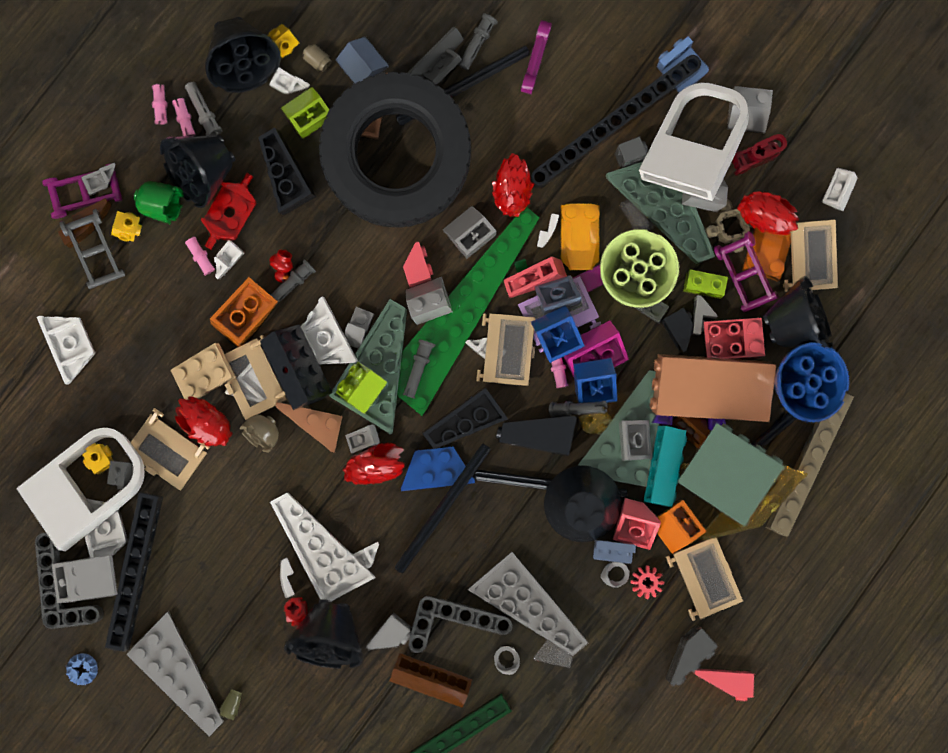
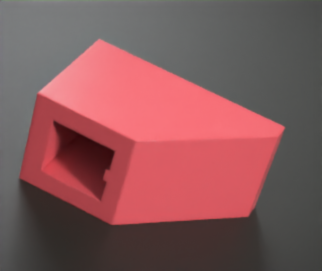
M419 242L414 244L403 266L409 287L431 281L430 275H433L431 265H426L424 259L428 257L425 247H420Z

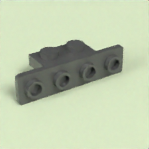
M453 27L408 73L428 79L435 83V85L441 82L462 60L454 52L464 41L458 29Z

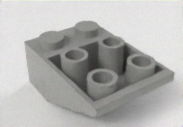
M112 555L52 564L57 603L117 595Z

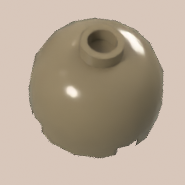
M254 415L240 427V430L244 429L242 432L243 436L256 448L258 445L263 447V452L269 453L278 442L279 432L276 427V421L270 416Z

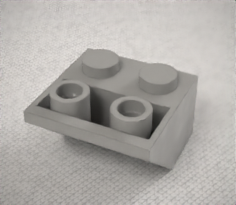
M473 206L443 229L466 259L496 236V230Z

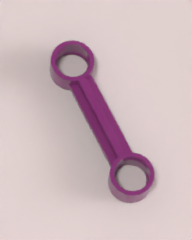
M540 21L521 92L532 95L552 25L550 22Z

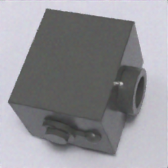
M110 461L107 484L117 485V489L123 490L132 479L133 463Z

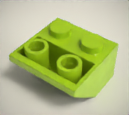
M313 87L281 107L302 139L323 126L324 120L327 118L326 115L329 112V108Z
M357 362L351 366L345 380L338 384L335 393L365 414L387 382L366 366Z

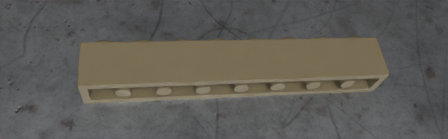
M845 393L842 407L833 416L826 420L815 422L765 528L782 536H789L854 398L853 396Z

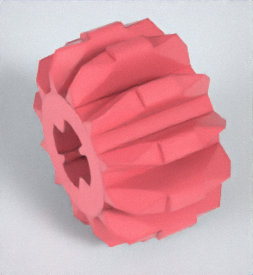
M647 565L645 566V572L639 567L638 571L640 574L638 575L634 572L632 574L637 580H630L631 584H637L632 590L634 592L639 590L637 594L639 597L644 594L645 599H649V593H651L655 598L657 596L655 590L662 591L661 588L657 587L658 584H664V581L657 580L662 577V574L658 573L655 575L657 569L653 568L650 571ZM646 577L652 581L651 585L648 584L649 587L642 583L643 580H646Z

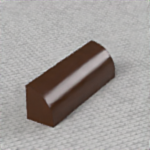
M401 653L398 655L390 678L392 683L461 708L464 706L473 680Z

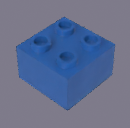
M566 305L531 321L536 336L550 363L585 347Z
M612 358L573 364L575 392L578 403L600 401L610 403L617 401L616 372Z

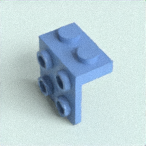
M689 37L684 40L682 38L673 45L674 49L670 52L665 51L659 57L660 60L657 68L665 74L690 55L698 56L691 48L693 41ZM701 60V67L697 74L676 90L680 93L686 87L699 81L708 73L709 68ZM693 62L687 63L688 68H696ZM672 74V78L674 80H681L679 74Z

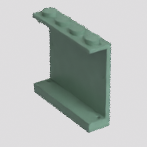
M723 423L722 426L716 424L678 480V483L746 527L750 517L785 467L782 465L783 461L773 455L772 458L765 454L766 450L757 444L755 447L748 443L750 440L741 434L736 436L731 433L733 429Z

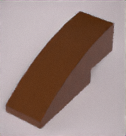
M104 198L72 215L74 221L93 214L92 210L97 209L103 220L112 204ZM92 222L72 231L77 242L80 243L96 228ZM62 230L58 231L64 245L72 248L74 245L70 236H65Z

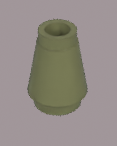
M231 689L219 709L221 710L219 715L234 720L235 716H238L242 693Z

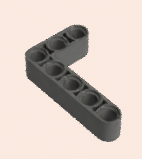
M47 533L39 534L35 539L44 626L54 629L99 622L104 616V611L99 605L65 608L64 602L57 603L54 582L52 585L48 584L47 578L49 575L53 577L52 564L60 563L59 549L56 548L51 539L49 546H45L43 540L46 536H49ZM47 556L52 558L50 566L45 562ZM51 594L54 595L56 599L54 605L49 602V597ZM91 609L95 610L97 614L95 619L89 616ZM71 612H75L77 615L75 622L70 619ZM52 614L57 616L56 624L51 622Z
M427 595L419 603L409 640V647L416 653L422 652L425 649L434 617L501 635L508 634L511 631L512 623L509 617ZM431 600L434 604L433 608L430 610L424 609L423 601ZM450 605L452 613L449 615L443 614L441 611L442 606ZM462 610L471 612V617L468 620H463L460 617ZM481 615L489 616L490 622L487 625L480 624L479 618ZM426 619L428 627L421 629L418 626V620ZM506 620L509 626L507 629L501 630L498 628V622ZM413 639H422L423 646L416 648L412 643Z

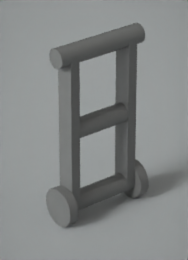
M97 209L92 210L93 214L67 224L64 221L59 222L63 234L70 236L89 279V282H86L88 289L125 276L124 270H119L99 225L102 223V219ZM93 222L102 244L81 251L72 230ZM106 251L115 272L94 279L85 258Z

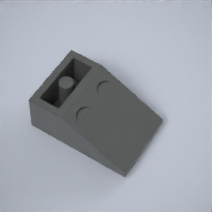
M695 625L680 639L665 678L673 687L676 684L678 686L686 680L685 676L690 671L695 672L701 666L700 662L703 659H709L716 652L715 649L718 646L702 628Z

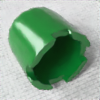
M147 181L135 191L134 200L139 213L167 224H171V220H177L182 209L179 201L180 197H183V191L180 187L156 181Z

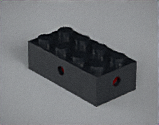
M300 324L276 330L260 340L293 410L317 403L333 393Z

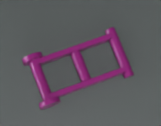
M115 170L110 180L113 194L94 199L90 198L81 178L90 173L60 181L57 178L43 180V186L48 187L54 209L51 217L53 219L67 216V211L93 205L104 198L108 201L115 199V202L122 201ZM78 182L83 201L61 207L56 187Z
M750 231L744 234V238L724 247L717 245L714 247L717 258L724 260L743 302V305H741L743 312L779 298L778 293L772 291L753 246L756 242ZM746 246L755 267L737 274L728 253ZM758 274L767 295L749 302L740 281Z

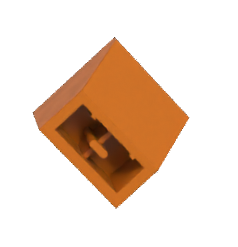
M684 500L677 501L672 507H669L657 516L661 521L657 534L672 554L692 543L706 532Z

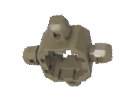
M727 199V205L721 209L723 213H720L716 218L715 225L707 227L705 232L709 238L716 237L718 234L719 241L727 244L744 238V234L750 231L752 226L744 221L739 210H732L733 205ZM733 216L737 217L740 220L741 233L727 236L722 224L723 219ZM744 246L734 250V252L738 253L743 251Z

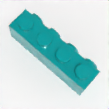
M658 426L644 502L668 507L673 506L676 500V484H678L680 479L679 468L683 462V447L687 442L686 430Z

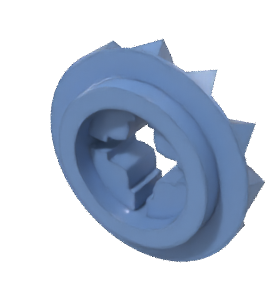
M77 654L66 665V675H68L71 682L77 685H86L92 682L98 672L95 659L88 654ZM83 664V668L86 669L87 672H83L80 676L79 670L75 668L80 667Z

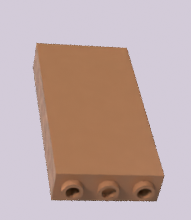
M658 354L657 359H655L654 370L656 371V376L652 380L654 395L650 399V409L656 415L770 421L776 364L770 361Z

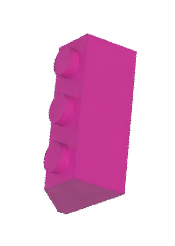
M611 321L582 334L581 338L585 347L564 356V360L573 377V364L612 358L613 365L616 367L629 360L621 336Z

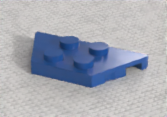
M454 447L415 451L401 491L452 486L466 466ZM471 477L467 484L475 483L474 478Z

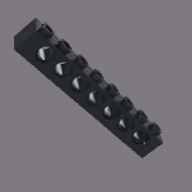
M139 493L105 648L123 652L130 649L163 496Z

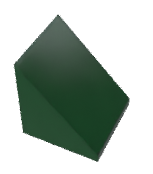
M526 259L514 262L516 273L528 268Z

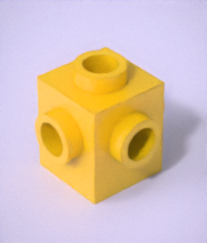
M283 24L269 32L268 36L277 44L282 58L289 55L293 48L299 44L291 31Z
M117 211L111 235L118 237L122 241L134 242L135 235L139 236L142 225L139 224L140 217L130 212L123 213Z
M94 443L86 448L87 452L82 454L85 466L89 470L91 469L94 474H101L110 468V461H114L111 457L113 455L112 451L107 445L104 446V444Z

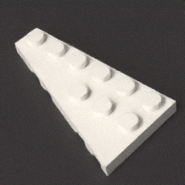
M289 493L270 502L320 599L333 601L376 578Z

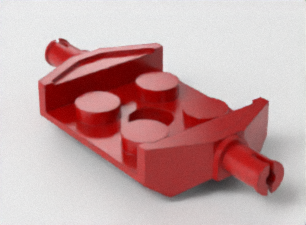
M246 173L239 184L226 182L221 184V190L206 216L201 219L210 232V237L204 245L205 247L212 250L216 240L219 239L236 240L257 203L247 187L253 178L252 175ZM234 208V216L226 217V210Z

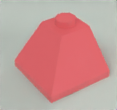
M625 498L616 524L613 540L634 544L637 547L650 550L661 521L643 502Z

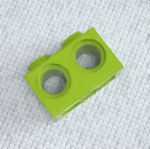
M689 270L686 274L683 292L721 299L725 295L728 277Z

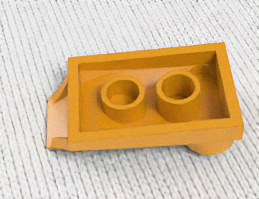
M561 205V260L569 270H592L599 263V205Z

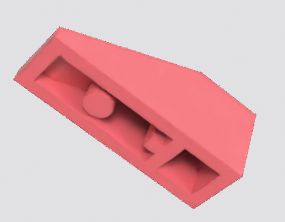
M549 257L503 281L509 297L512 298L534 291L535 286L567 277L562 260Z
M698 668L693 672L700 678L732 695L736 700L747 701V697L753 698L754 673L750 671Z

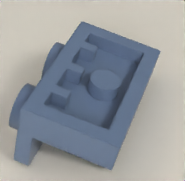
M595 540L593 559L631 564L636 545Z

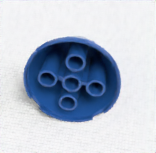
M820 343L802 344L790 351L776 370L774 389L785 409L794 417L807 422L823 421L833 416L844 403L845 393L849 389L848 370L843 359L834 349L823 348Z

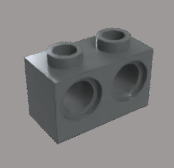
M640 137L619 144L615 157L620 169L643 162L648 148L645 141H641Z

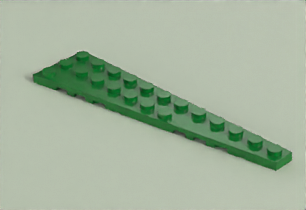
M527 207L520 213L519 217H515L448 296L453 312L427 321L402 351L397 396L422 417L537 224L539 217ZM421 339L435 344V348H432L429 357L430 363L425 365L414 399L403 395L415 362L413 356L417 353L420 344L418 341Z

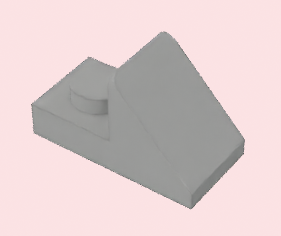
M699 295L694 298L691 335L699 336L701 332H704L703 322L705 320H702L703 318L716 319L718 317L703 297Z
M358 307L355 308L344 334L350 346L359 349L366 337L374 313Z
M374 424L345 435L351 453L380 443Z

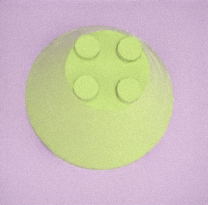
M631 230L620 234L609 243L601 259L600 272L606 290L614 299L630 307L642 308L661 302L671 293L678 278L679 263L673 247L662 236L647 230Z

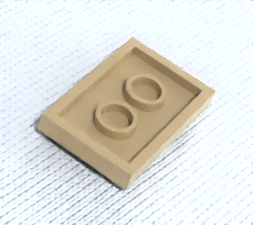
M219 343L212 344L171 369L184 399H188L189 396L199 399L235 378Z

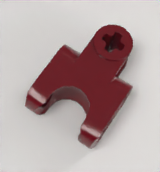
M782 134L773 135L746 150L735 153L732 160L736 170L734 172L735 176L776 159L787 147L786 138ZM774 140H779L781 142V147H779L778 144L774 142Z

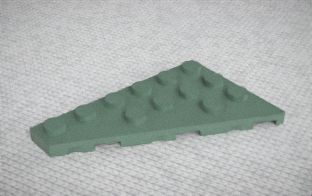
M643 162L609 172L605 175L610 183L695 264L715 257L696 207L682 205L683 192L642 180L639 169Z
M389 299L355 354L358 362L384 379L387 384L366 413H362L335 393L338 384L345 380L349 374L351 366L356 364L349 363L332 390L333 393L329 395L389 434L393 432L407 317V309Z
M649 370L578 465H587L604 471L613 481L647 486L651 459L622 461L619 422L649 420L651 451L653 454L657 428L659 424L652 423L655 413L650 409V399L654 395L652 380L656 376L655 371Z

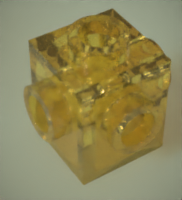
M608 412L604 414H583L578 418L581 421L582 429L590 434L602 433L607 429L606 425L613 420Z

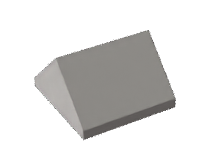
M649 420L619 422L622 461L652 459Z

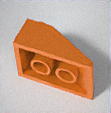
M248 277L210 318L212 326L233 344L240 347L255 333L278 301Z

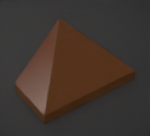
M677 416L672 421L674 428L686 430L687 439L698 449L701 448L710 434L705 418Z

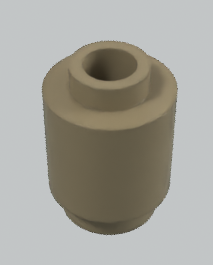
M315 44L307 46L303 52V59L317 71L324 72L332 62L329 59V55Z

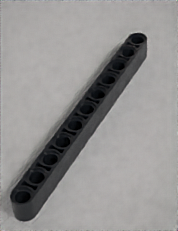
M696 55L686 57L536 168L531 175V182L534 183V187H545L696 75L701 67L700 58ZM693 62L696 68H688L687 63ZM672 74H679L681 80H674L672 78ZM664 85L666 91L660 92L656 86ZM648 96L651 102L644 103L641 97ZM633 107L636 113L628 114L626 108ZM617 118L621 124L614 126L611 123V119ZM602 129L605 132V136L598 137L595 131ZM586 140L590 143V147L582 148L580 142ZM567 152H573L575 154V158L569 160L565 157V154ZM552 163L559 164L560 169L558 171H552L550 169V165ZM537 174H542L545 180L537 182L534 177Z

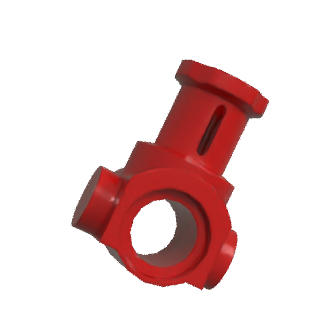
M291 598V600L286 602L284 611L288 623H292V626L296 627L307 615V602L302 601V598Z

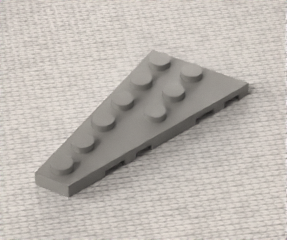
M513 552L468 589L571 655H575L588 643Z
M168 611L127 655L210 736L224 722V719L219 715L220 711L207 689L208 687L199 673L200 671Z

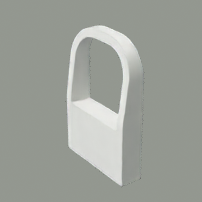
M697 83L683 89L674 99L639 169L641 179L713 201L748 125L749 113L744 97L733 89L711 83ZM703 95L730 101L739 108L740 116L723 150L671 136L684 106L691 99Z
M98 428L87 433L16 489L56 548L67 551L108 519L139 491L144 480L145 469L142 458L127 437L111 428ZM111 437L120 443L133 463V476L123 490L95 511L66 468L79 458L88 446L100 439Z

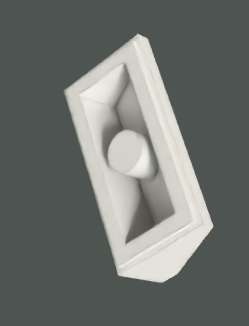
M837 168L822 202L843 211L857 181L855 172Z

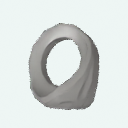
M612 562L605 566L600 577L608 586L620 587L628 581L629 570L621 562ZM616 566L621 567L624 571L623 579L618 582L610 580L608 577V572Z
M509 646L500 647L494 655L495 666L501 673L507 675L516 673L520 665V658L514 648ZM510 651L513 654L514 665L511 668H505L500 664L498 658L501 652Z

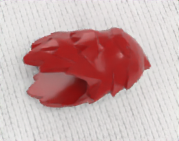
M511 154L508 159L503 160L497 172L496 181H492L494 190L492 194L497 208L503 211V215L519 217L520 213L530 203L529 199L533 194L531 191L534 183L530 180V172L524 159L520 160L516 154Z
M756 191L748 196L744 195L737 207L744 221L754 229L757 227L762 233L789 235L790 231L798 229L796 221H799V218L794 213L797 212V209L780 195Z
M189 396L188 399L178 400L181 407L175 408L177 414L175 420L182 430L189 434V438L197 439V443H205V446H226L233 433L230 431L231 425L229 420L222 412L218 411L214 405H211L204 399Z
M381 443L357 455H353L343 469L345 472L344 480L347 482L351 481L355 485H368L370 483H383L400 476L405 463L399 462L397 459L401 458L399 454L404 451L403 448L396 446L394 443Z

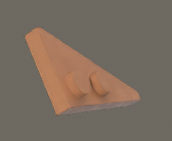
M275 403V407L324 445L330 452H335L342 416L307 408L293 410L291 405Z

